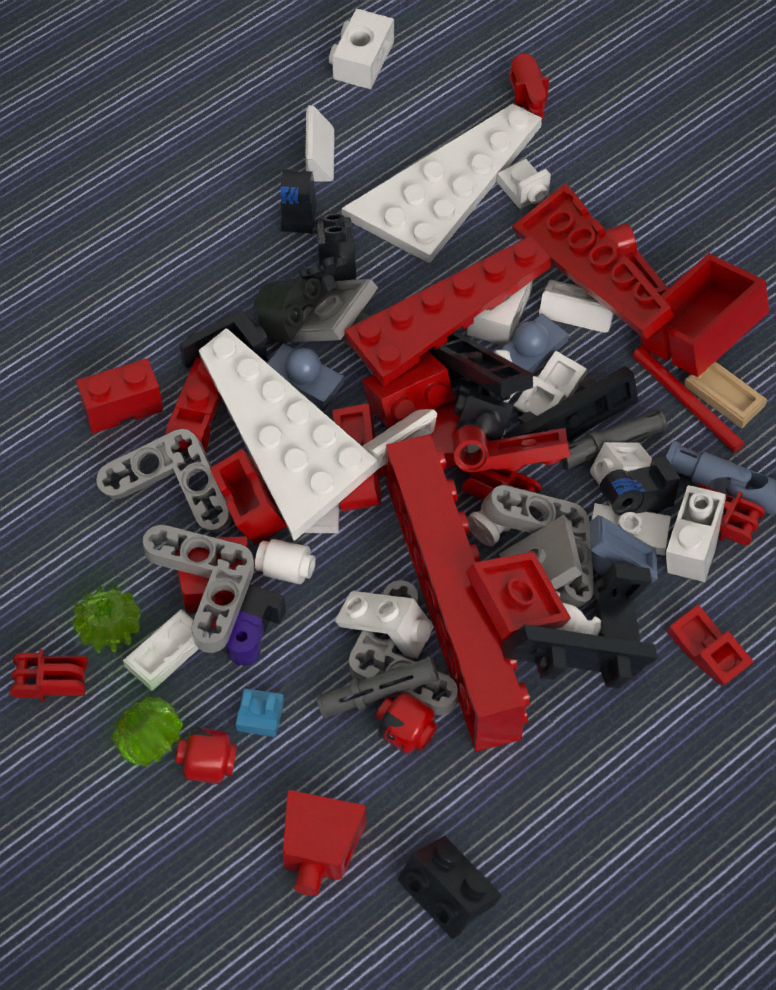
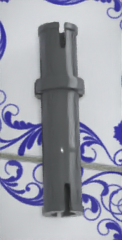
M655 408L652 411L616 424L608 429L599 432L595 430L587 432L584 438L568 444L570 457L563 458L560 464L561 466L564 465L565 470H569L583 462L595 460L604 442L635 443L653 434L666 431V418L659 408Z
M429 656L426 659L361 681L358 677L351 679L349 685L323 694H317V704L323 718L326 719L329 716L354 708L359 710L368 708V703L433 681H439V675L433 658ZM409 675H413V677L399 681L397 683L385 687L382 686L383 684L389 683L391 681ZM371 688L373 689V691L343 700L344 697L354 695Z

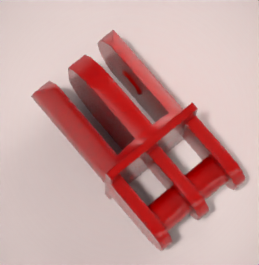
M521 53L511 62L509 82L515 95L514 104L519 107L523 106L525 110L541 117L543 120V110L548 98L549 77H543L534 57Z
M503 469L471 472L470 478L466 479L461 487L462 492L482 501L495 487L500 485L514 488L519 487L537 494L542 489L540 483L518 473V470L510 472Z
M701 483L698 485L699 488L720 492ZM740 491L736 498L726 494L719 533H721L720 541H723L725 537L742 545H750L753 540L751 533L757 531L759 527L757 520L764 517L765 510L760 505L741 498L742 492Z
M39 649V653H18L13 656V663L17 666L11 675V678L15 681V684L10 687L9 694L16 698H40L42 703H45V696H85L86 686L84 684L86 676L84 671L88 666L87 656H45L43 649ZM28 666L38 667V668H37V669H28ZM27 682H36V685H27Z

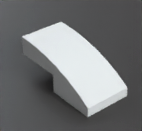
M555 351L538 378L533 376V388L523 391L514 408L524 414L530 411L537 416L571 397L579 387V382L583 381L588 374L587 368Z

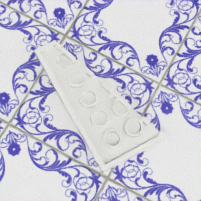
M511 104L341 208L342 215L350 217L351 222L430 264L497 182V173L510 166L541 128L542 118L515 104Z
M227 328L199 350L200 357L217 391L220 393L228 413L240 432L241 438L260 476L270 491L274 503L294 541L379 469L378 460Z

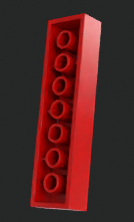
M431 434L386 445V486L450 678L457 684L458 702L474 750L478 752L522 740L523 724L528 723L525 707L530 706V698L525 683H518L514 671L517 670V661L504 658L503 640L466 574V570L473 563L481 562L479 551L475 544L469 545L466 534H469L467 517L464 511H457L455 502L458 501L455 483L453 479L447 480L443 471L447 468L444 452L441 447L435 448Z

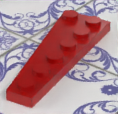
M567 184L562 185L512 225L515 234L523 240L531 236L551 258V264L645 340L674 317L671 307L646 277L641 275L640 270L622 253L619 245L607 235L603 226L597 219L591 216L587 207Z
M528 236L345 329V340L380 383L386 386L419 363V357L432 347L437 350L447 342V337L460 327L464 330L473 324L474 317L485 309H494L505 301L509 295L515 294L551 268V258L531 236Z

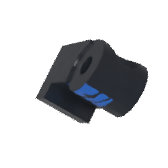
M283 169L281 178V231L313 234L317 207L313 172Z
M666 456L653 458L650 467L628 472L619 469L610 472L602 479L600 491L615 514L622 515L626 512L638 514L673 507L680 477Z

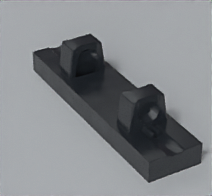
M456 331L449 335L447 342L437 350L434 347L428 350L448 369L451 381L465 376L480 385L485 396L505 401L509 400L510 396L517 391L533 388V374Z
M623 366L599 381L592 377L586 378L579 382L580 392L537 416L529 411L518 417L520 426L503 435V438L539 433L543 430L545 432L565 428L567 441L572 440L638 401L634 372Z
M523 625L502 643L505 659L536 663L540 677L543 679L554 680L562 672L566 671L567 667L601 672L605 686L617 689L631 680L632 676L641 672L646 665L658 659L655 644L531 625Z

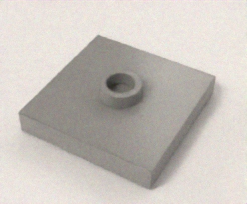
M372 279L335 281L338 287L336 290L323 293L315 307H309L308 305L303 307L304 323L292 342L341 340L345 335L344 330L353 324L378 287Z
M564 515L499 553L500 558L534 551L555 590L583 574L572 525Z

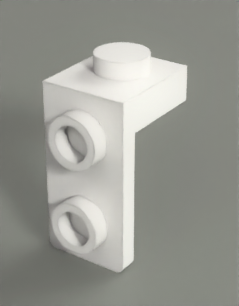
M358 591L350 592L335 619L339 627L386 633L405 657L418 659L434 628L413 598Z

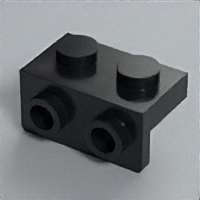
M446 836L415 851L398 877L399 883L452 939L462 933L470 920L494 907L502 896Z

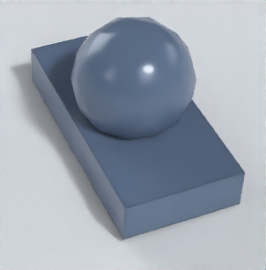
M541 314L534 321H526L520 324L514 332L513 339L500 350L509 351L512 363L533 373L555 351H558L568 342L569 334L545 315Z
M283 343L267 363L309 401L325 409L345 383L343 375L321 364L318 355L313 350L307 348L293 349Z
M598 515L590 521V551L593 552L591 560L594 570L601 577L614 564L630 563L633 566L650 568L652 583L658 579L656 549L603 516Z

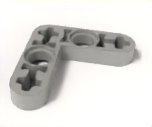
M178 429L105 464L97 473L96 481L98 488L112 499L125 498L175 473L194 517L203 529L210 533H220L226 530L232 522V516L226 505L227 501L220 492L210 468L212 465L198 437L189 430ZM181 439H184L187 443H192L188 447V452L191 459L196 463L188 465L186 458L180 452L175 453V450L179 448L178 442ZM149 454L156 455L159 459L157 470L151 474L142 473L140 470L142 458ZM131 464V469L138 477V480L134 481L128 475L119 481L120 487L118 489L111 485L107 486L112 481V473L115 472L119 476H124L130 473L126 466ZM198 471L206 472L209 479L207 486L201 491L191 490L189 486L191 475ZM209 497L212 505L217 510L223 509V512L218 515V523L214 524L211 520H205V517H208L210 512L202 499Z
M506 485L495 487L485 497L482 504L486 517L495 524L534 533L564 515L571 522V525H574L572 530L583 574L556 591L561 594L559 598L562 603L573 605L578 609L592 598L594 593L592 551H590V521L586 511L580 505L573 502ZM529 506L537 508L542 513L543 521H538L532 517Z
M167 525L151 527L143 536L145 555L150 562L159 566L209 578L191 630L194 643L199 650L207 653L220 651L229 641L254 574L252 552L241 544ZM162 540H167L168 546L163 545L161 550H155L154 544L159 545ZM201 547L210 552L207 559L201 562H194L188 558L189 552L194 548ZM176 550H180V556L176 555ZM217 553H221V559H218V565L215 566ZM236 559H241L243 565H238L236 570H231L229 564H234ZM226 590L235 597L230 604L221 606L212 601L213 596L219 591ZM213 615L217 617V633H212L210 638H205L203 631H209L213 622Z
M393 581L387 585L382 595L397 597L406 595L407 598H413L418 604L417 589L408 581ZM362 630L350 653L349 670L353 679L358 677L361 681L381 674V671H385L386 664L389 665L386 669L387 672L414 663V661L395 654L398 647L391 638L385 640L378 639L374 636L373 632ZM368 658L374 660V666H368L366 670L360 669V662L365 663ZM438 672L439 681L427 683L425 688L422 687L421 694H417L420 686L402 692L410 693L432 707L435 715H445L455 708L458 699L457 684L452 678ZM391 681L389 683L383 684L382 686L385 687L394 683L393 681ZM440 688L445 689L446 697L442 696L439 701L433 699V692L437 693ZM402 693L392 695L391 697L396 698Z

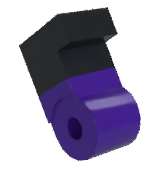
M249 584L229 641L226 644L227 654L232 662L245 666L252 664L259 658L261 654L260 641L269 622L281 624L286 613L283 595Z

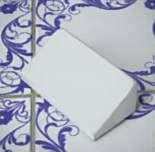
M308 105V108H306V171L313 172L314 182L333 181L334 128L313 105Z
M549 280L542 294L539 316L543 314L553 321L604 333L609 331L614 314L580 286Z
M434 409L416 410L362 447L378 460L379 468L386 464L387 444L433 433L437 413Z

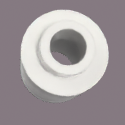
M272 539L270 542L263 540L256 553L255 569L256 571L263 572L265 577L301 585L305 578H311L316 559L315 556L311 555L309 546Z

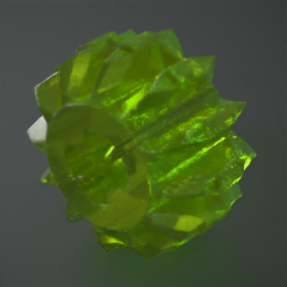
M116 584L109 592H105L101 585L98 586L97 594L95 595L84 591V603L75 604L74 612L76 617L73 621L75 631L80 633L81 642L85 646L93 643L94 650L98 653L105 645H109L110 650L114 653L119 642L130 646L132 641L130 634L139 633L140 625L138 619L141 616L139 606L134 604V599L130 592L121 594L120 588Z
M150 695L146 696L141 703L134 701L128 711H123V717L114 723L116 730L112 733L111 739L119 750V754L126 761H130L134 765L141 764L144 767L150 765L153 760L160 762L162 755L166 752H172V744L181 738L178 732L182 729L183 723L174 712L175 709L160 697L152 698Z

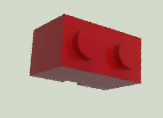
M429 351L419 357V363L386 386H383L375 375L362 380L372 413L388 429L416 410L435 409L454 400L448 369Z
M148 358L76 380L81 405L92 434L121 425L120 421L131 417L138 420L163 412L159 385Z
M243 449L210 468L220 492L227 501L226 505L237 528L255 545L287 527L253 460Z

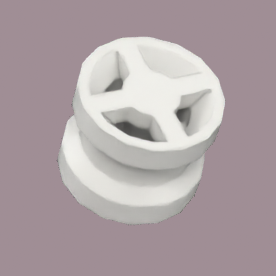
M482 505L479 512H472L467 517L471 533L487 546H494L500 539V533L511 529L491 522L483 512Z

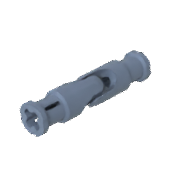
M676 440L672 442L666 458L678 474L691 478L693 484L699 485L701 483L735 498L740 491L742 492L741 498L760 505L764 508L765 513L773 516L776 515V479L741 467L708 452L697 453L682 447L680 442ZM750 485V486H752L754 489H749V490H748V489H747V486Z

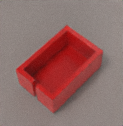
M708 253L661 295L671 307L674 317L648 339L645 340L640 336L641 346L648 352L666 361L672 358L673 365L699 377L769 313L766 280Z

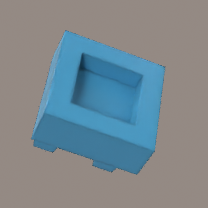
M244 688L236 720V730L276 737L284 704L283 694Z

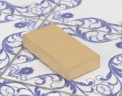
M716 361L699 377L690 374L685 380L684 386L741 429L766 405L767 399Z

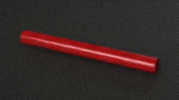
M640 346L633 352L632 357L733 453L741 450L745 442L646 349Z

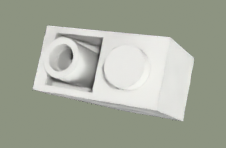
M690 485L687 486L666 549L667 573L702 582L706 581L716 550L726 494Z

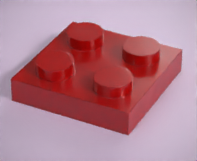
M534 551L476 562L466 570L470 582L502 640H507L523 625L556 629L563 627L571 619Z

